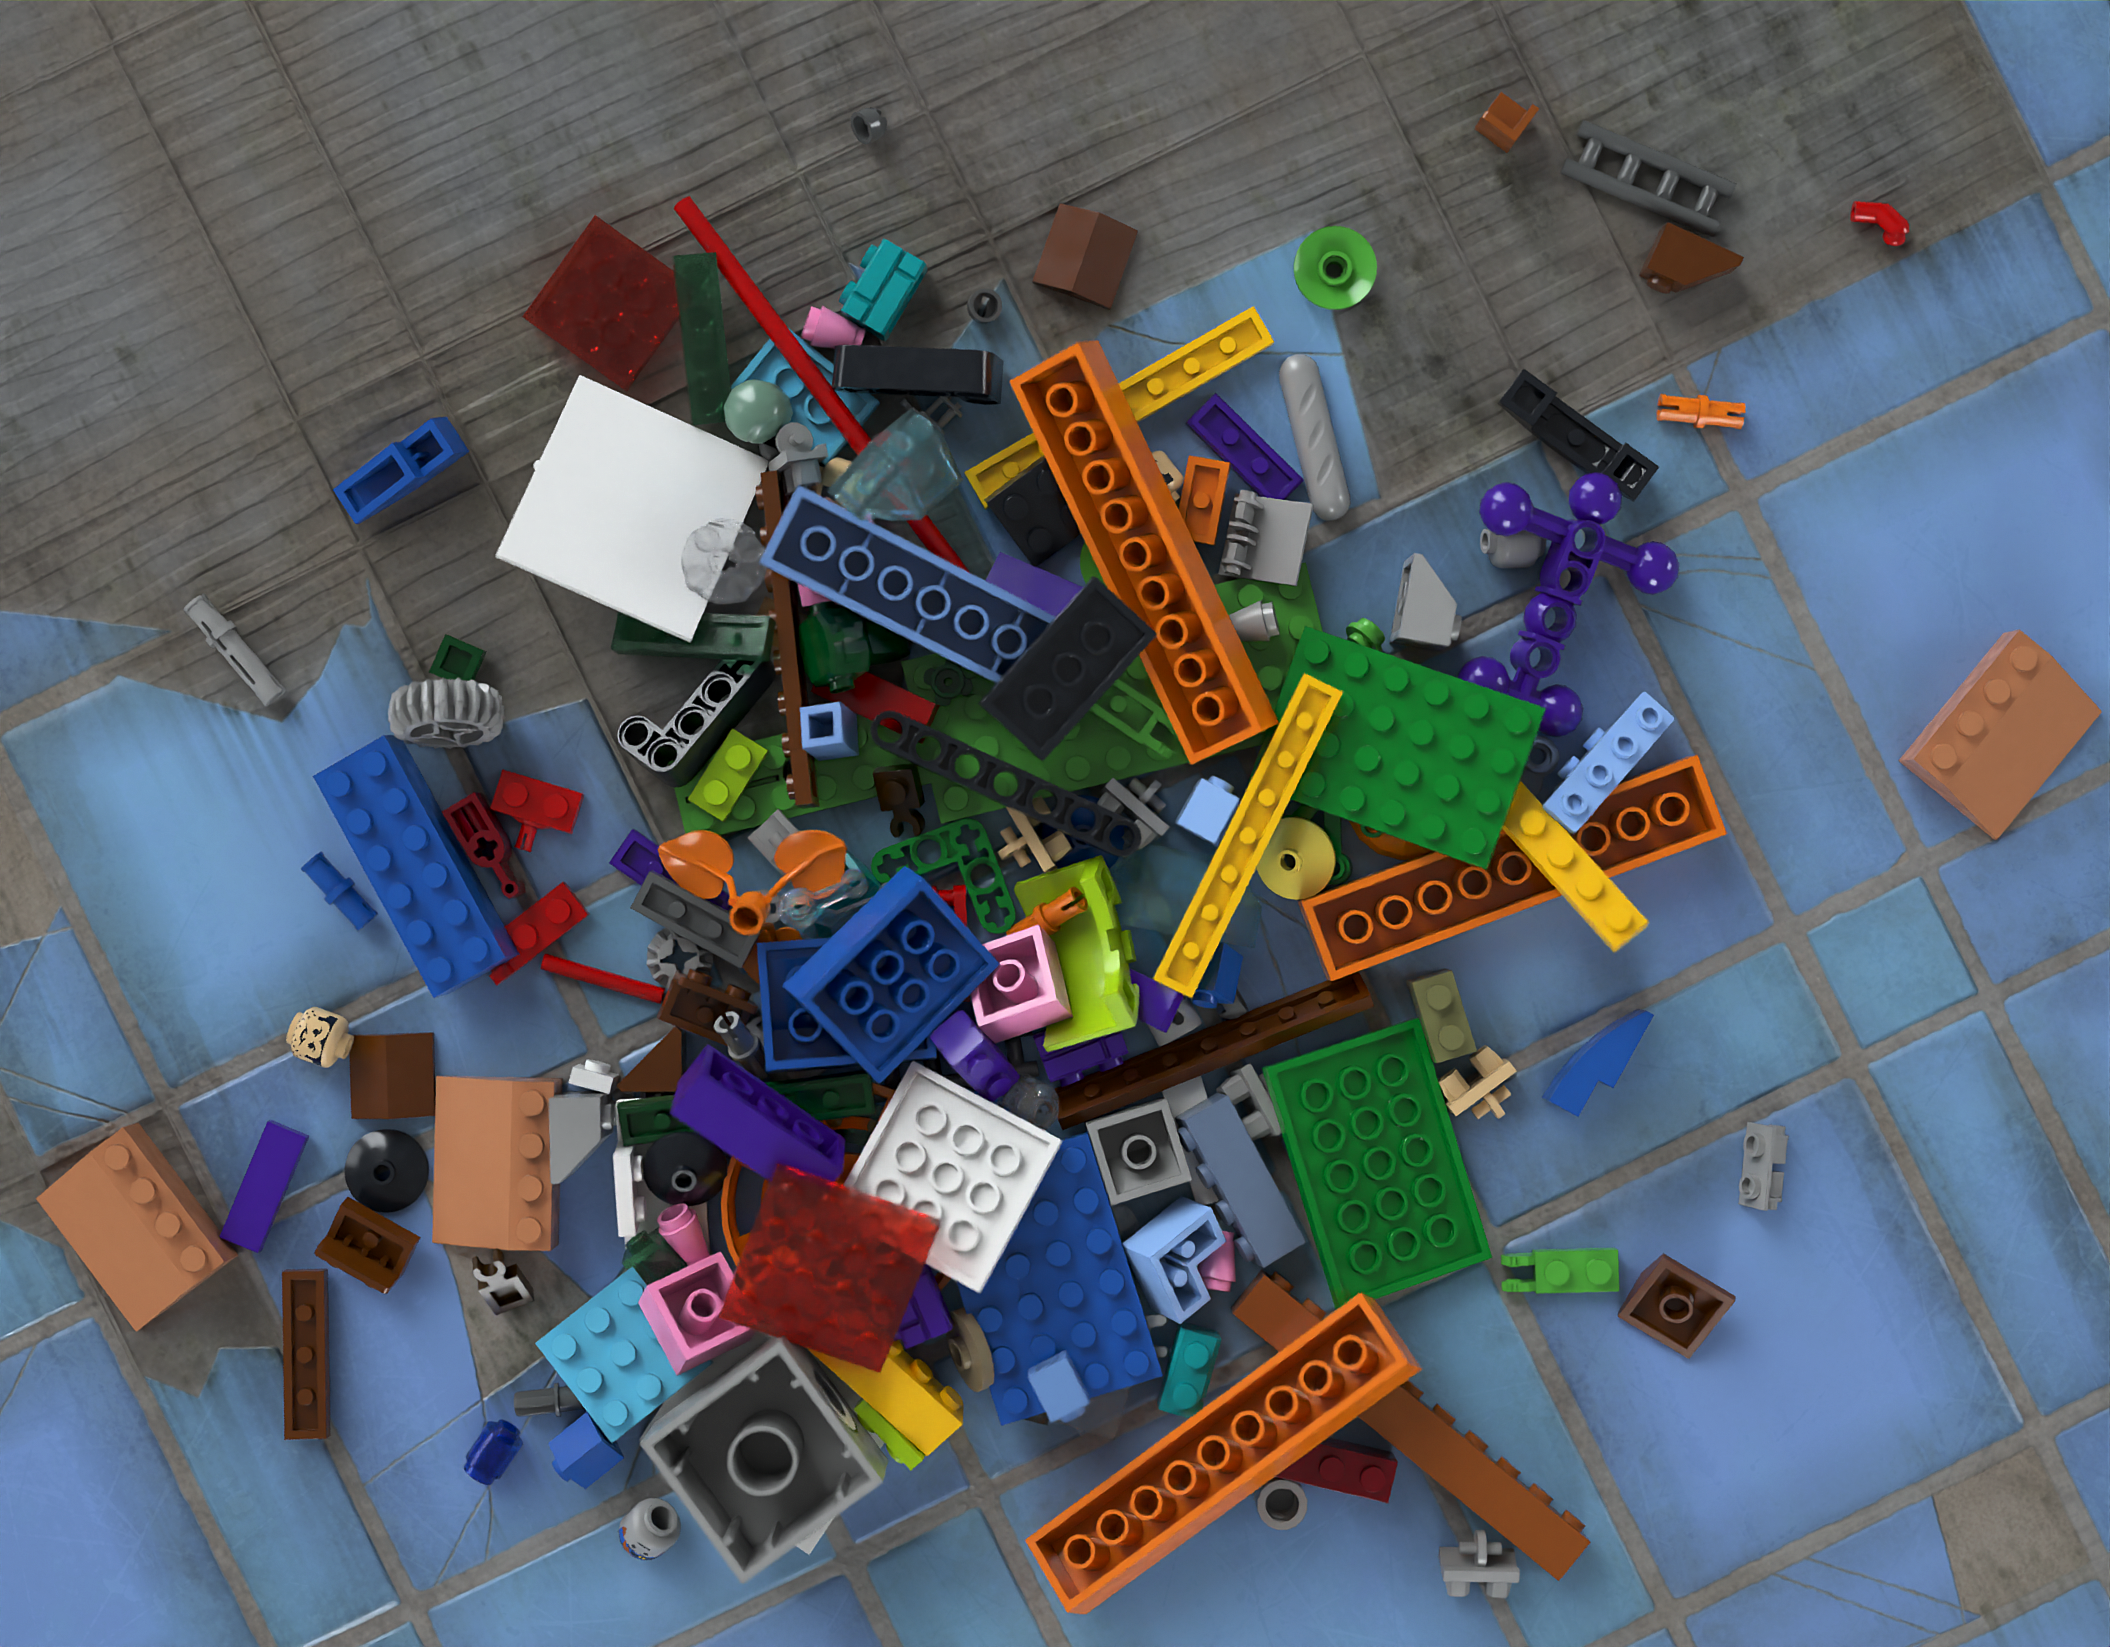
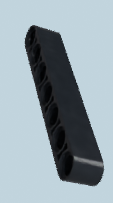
M882 712L872 722V740L884 751L1110 855L1117 857L1128 856L1134 853L1140 846L1141 831L1137 824L1128 818L898 712ZM892 719L900 724L902 735L899 740L888 743L880 739L877 729L884 720ZM931 737L938 741L941 751L936 759L927 761L919 757L916 745L922 738ZM962 755H971L976 758L979 764L977 775L968 779L959 776L955 770L957 758ZM1004 772L1010 773L1017 780L1015 793L1006 797L998 794L993 784L995 777ZM1040 790L1049 791L1055 798V808L1049 814H1040L1033 807V796ZM1078 808H1085L1093 815V826L1087 832L1077 831L1071 823L1072 813ZM1118 825L1128 828L1132 836L1131 844L1124 850L1116 849L1110 842V832Z

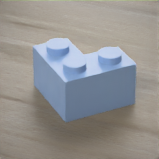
M1213 775L1209 777L1208 781L1203 778L1197 780L1174 824L1209 844L1218 847L1240 803L1238 801L1239 798L1231 794L1235 787Z
M1181 1196L1123 1242L1122 1245L1150 1309L1181 1324L1211 1299L1196 1266L1224 1244L1226 1239L1212 1208Z

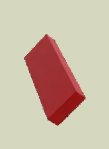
M869 672L854 680L855 688L846 692L832 694L829 687L826 686L816 688L813 685L811 692L834 703L841 702L851 711L872 721L882 712L894 711L930 727L940 705ZM888 719L880 723V725L902 735V727L897 721ZM922 738L921 740H919L918 743H922V744H923L925 738Z

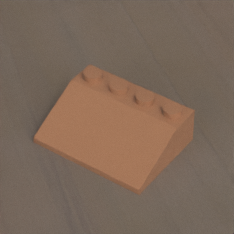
M2020 629L2006 632L2000 636L1899 759V762L1990 837L1997 840L2102 711L2061 665Z
M436 1076L432 1243L516 1251H551L559 1245L560 1184L550 1183L549 1098L562 1092V1078Z
M139 1122L122 1127L89 1152L36 1198L136 1332L238 1256L230 1243L219 1237L221 1231Z

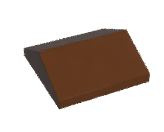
M1060 203L1032 283L1111 310L1138 230L1100 212Z
M434 1032L353 1035L354 1041L349 1052L351 1119H399L435 1116Z
M1663 1253L1641 1272L1618 1311V1317L1690 1359L1736 1301V1296Z

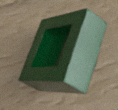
M445 634L429 673L446 680L457 678L462 681L475 680L487 651Z

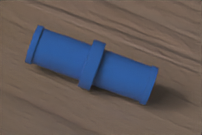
M322 851L301 868L326 895L324 900L329 905L334 904L355 926L357 931L377 916L378 912L374 911L353 888L355 885L350 877L345 879L328 861Z

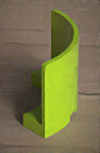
M1102 855L1019 881L1014 887V892L1026 917L1033 913L1034 907L1042 902L1047 904L1052 902L1071 887L1078 888L1082 894L1069 904L1073 905L1084 897L1088 904V909L1085 912L1079 913L1060 925L1061 928L1058 932L1049 935L1056 945L1073 1017L1046 1026L1043 1046L1047 1052L1136 1026L1139 1007V986L1136 983L1131 984L1129 963L1136 962L1131 931H1122L1115 905L1121 904L1122 901Z

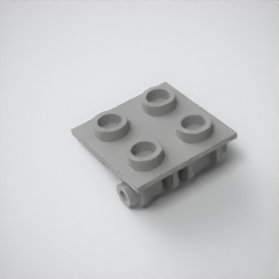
M1240 490V494L1235 493L1219 575L1297 586L1314 504L1256 496L1257 493L1247 490Z

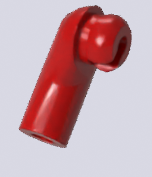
M1863 201L1853 202L1851 208L1852 222L1878 224L1885 230L1882 237L1887 245L1900 246L1905 242L1906 234L1909 233V223L1890 204Z

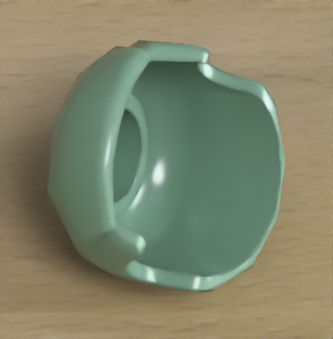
M758 379L748 380L734 387L724 405V415L728 429L738 439L754 444H763L776 436L784 425L790 423L793 414L790 398L779 386Z

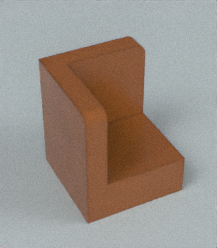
M1500 92L1488 110L1482 115L1474 129L1508 153L1532 121L1539 108L1532 104L1527 111L1507 95Z

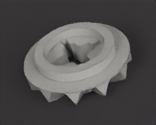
M664 928L656 933L647 947L646 965L654 980L669 989L676 970L681 972L676 963H663V959L674 954L675 939H677L678 946H681L683 952H697V956L691 957L690 960L685 962L684 974H688L691 968L709 975L713 966L714 954L668 928Z

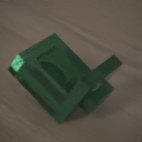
M658 1228L649 1234L644 1230L632 1237L625 1245L627 1249L621 1262L626 1270L633 1266L646 1285H650L688 1267L686 1262L659 1234Z

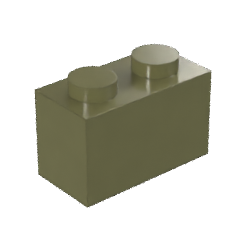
M1442 969L1406 980L1432 1061L1440 1063L1476 1052L1477 1049L1452 970Z

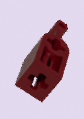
M474 792L442 811L470 860L480 867L493 868L502 883L501 891L509 899L517 898L526 893L524 883L516 879L507 864L512 854L510 839L482 793ZM485 840L497 842L498 847L493 850L495 858L483 856L482 851L486 848Z

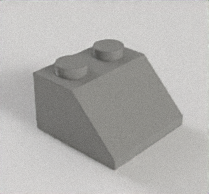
M1414 553L1404 561L1389 643L1439 652L1450 646L1452 640L1457 641L1462 616L1455 615L1457 603L1423 554Z
M563 1091L549 1098L551 1184H560L573 1175L613 1133V1126L617 1125L615 1105L618 1101L613 1100V1092L607 1094L599 1091Z
M1165 1097L1084 1122L1111 1206L1192 1180L1168 1100Z

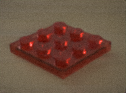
M595 215L522 317L627 392L699 290Z

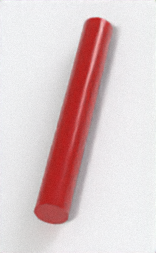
M546 953L541 963V970L657 1004L662 1003L666 991L665 988Z

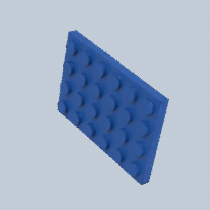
M1088 1131L1061 1139L1062 1144L981 1293L956 1281L966 1314H972L977 1320L991 1352L994 1366V1383L989 1388L1001 1426L1045 1413L1028 1379V1369L1065 1350L1089 1393V1399L1163 1376Z

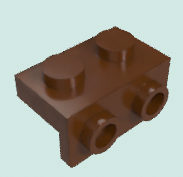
M691 968L688 974L676 970L657 1018L728 1046L714 1028L715 1021L719 1016H722L728 1026H731L732 1024L725 1013L733 1011L739 1015L742 1023L746 1026L751 1013L756 1014L758 1006L750 1000L752 993L732 984H728L726 990L711 984L713 977Z
M347 1197L340 1205L327 1236L317 1246L314 1254L329 1265L339 1268L364 1282L368 1287L387 1294L404 1274L421 1237Z

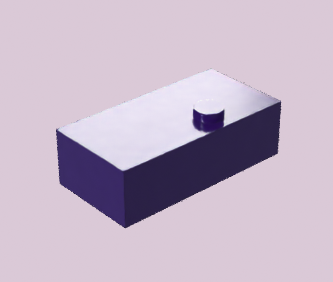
M709 1044L705 1046L678 1081L670 1112L672 1115L811 1210L843 1172L845 1138L819 1120H816L809 1113Z

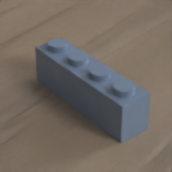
M1216 1093L1175 1117L1180 1127L1177 1133L1181 1145L1188 1153L1191 1151L1194 1153L1199 1163V1166L1195 1167L1196 1173L1207 1189L1212 1187L1219 1200L1215 1204V1208L1227 1226L1232 1224L1238 1236V1239L1234 1241L1236 1248L1246 1262L1251 1261L1253 1264L1264 1268L1306 1243L1228 1095Z

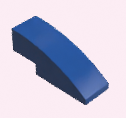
M447 417L431 418L401 442L390 444L336 486L333 491L354 523L360 524L434 478L467 454L469 450Z
M1636 1009L1595 1034L1572 1055L1556 1074L1542 1098L1579 1117L1598 1081L1614 1088L1654 1014L1646 1010Z

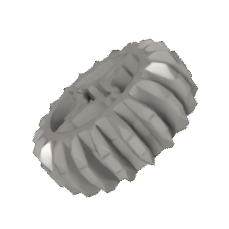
M445 678L441 680L426 679L425 682L414 681L409 686L404 685L398 688V691L392 693L388 709V722L390 723L391 732L394 733L397 739L404 740L407 744H417L419 747L429 746L434 749L439 747L448 749L452 747L466 748L468 745L478 746L482 742H489L501 734L503 719H505L502 696L499 695L498 690L490 688L485 683L477 684L474 680L462 681L459 678L454 680H446Z

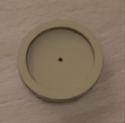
M961 1307L949 1312L954 1322L953 1329L946 1332L947 1343L953 1362L962 1379L971 1390L980 1392L988 1389L994 1383V1366L984 1333L974 1316L966 1314L965 1308Z

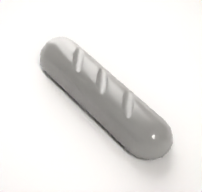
M1294 354L1282 363L1279 371V380L1309 501L1314 504L1313 512L1319 518L1327 521L1337 520L1348 511L1351 499L1319 368L1311 357L1304 354Z

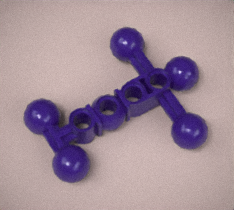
M1594 472L1586 474L1576 480L1569 490L1568 504L1576 519L1566 520L1533 507L1529 494L1514 483L1505 482L1495 485L1485 493L1480 501L1479 514L1486 528L1494 534L1507 537L1524 530L1552 542L1540 571L1539 579L1541 586H1536L1534 590L1540 594L1532 598L1524 609L1523 623L1526 631L1519 630L1518 635L1521 638L1514 643L1510 651V662L1516 670L1514 679L1510 680L1506 668L1501 662L1487 656L1473 658L1465 663L1459 671L1457 678L1544 707L1546 712L1539 731L1550 737L1567 735L1576 730L1582 721L1583 705L1575 691L1565 685L1558 684L1548 686L1540 691L1536 689L1540 678L1551 676L1560 665L1561 657L1559 651L1564 650L1566 646L1560 642L1567 639L1576 627L1577 613L1574 605L1581 606L1582 600L1579 598L1588 590L1599 560L1625 570L1630 583L1645 594L1653 595L1669 589L1679 574L1680 564L1677 556L1665 544L1651 541L1635 548L1605 535L1600 525L1612 520L1621 509L1622 494L1618 484L1603 473ZM1582 529L1585 534V542L1578 549L1575 545V535ZM1567 568L1570 573V582L1563 589L1560 585V575ZM1553 608L1555 611V621L1552 626L1547 628L1544 621L1545 614L1549 609ZM1538 647L1541 655L1540 661L1532 668L1529 661L1530 654Z

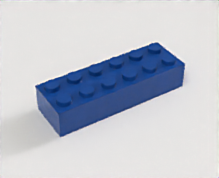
M383 735L313 776L433 998L450 994L519 955L516 946L403 740L397 739L395 735Z

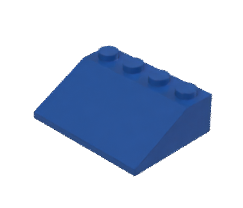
M904 866L782 986L880 1084L1000 963L925 879Z
M830 938L757 943L766 1074L860 1066L782 986ZM932 1032L901 1063L935 1060L937 1053L936 1045L930 1038Z

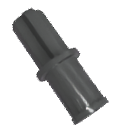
M554 1383L553 1388L518 1391L514 1394V1411L518 1417L556 1413L557 1417H561L562 1412L585 1409L568 1386L560 1387L559 1383Z

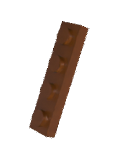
M286 1269L282 1271L284 1440L327 1439L330 1436L328 1269Z

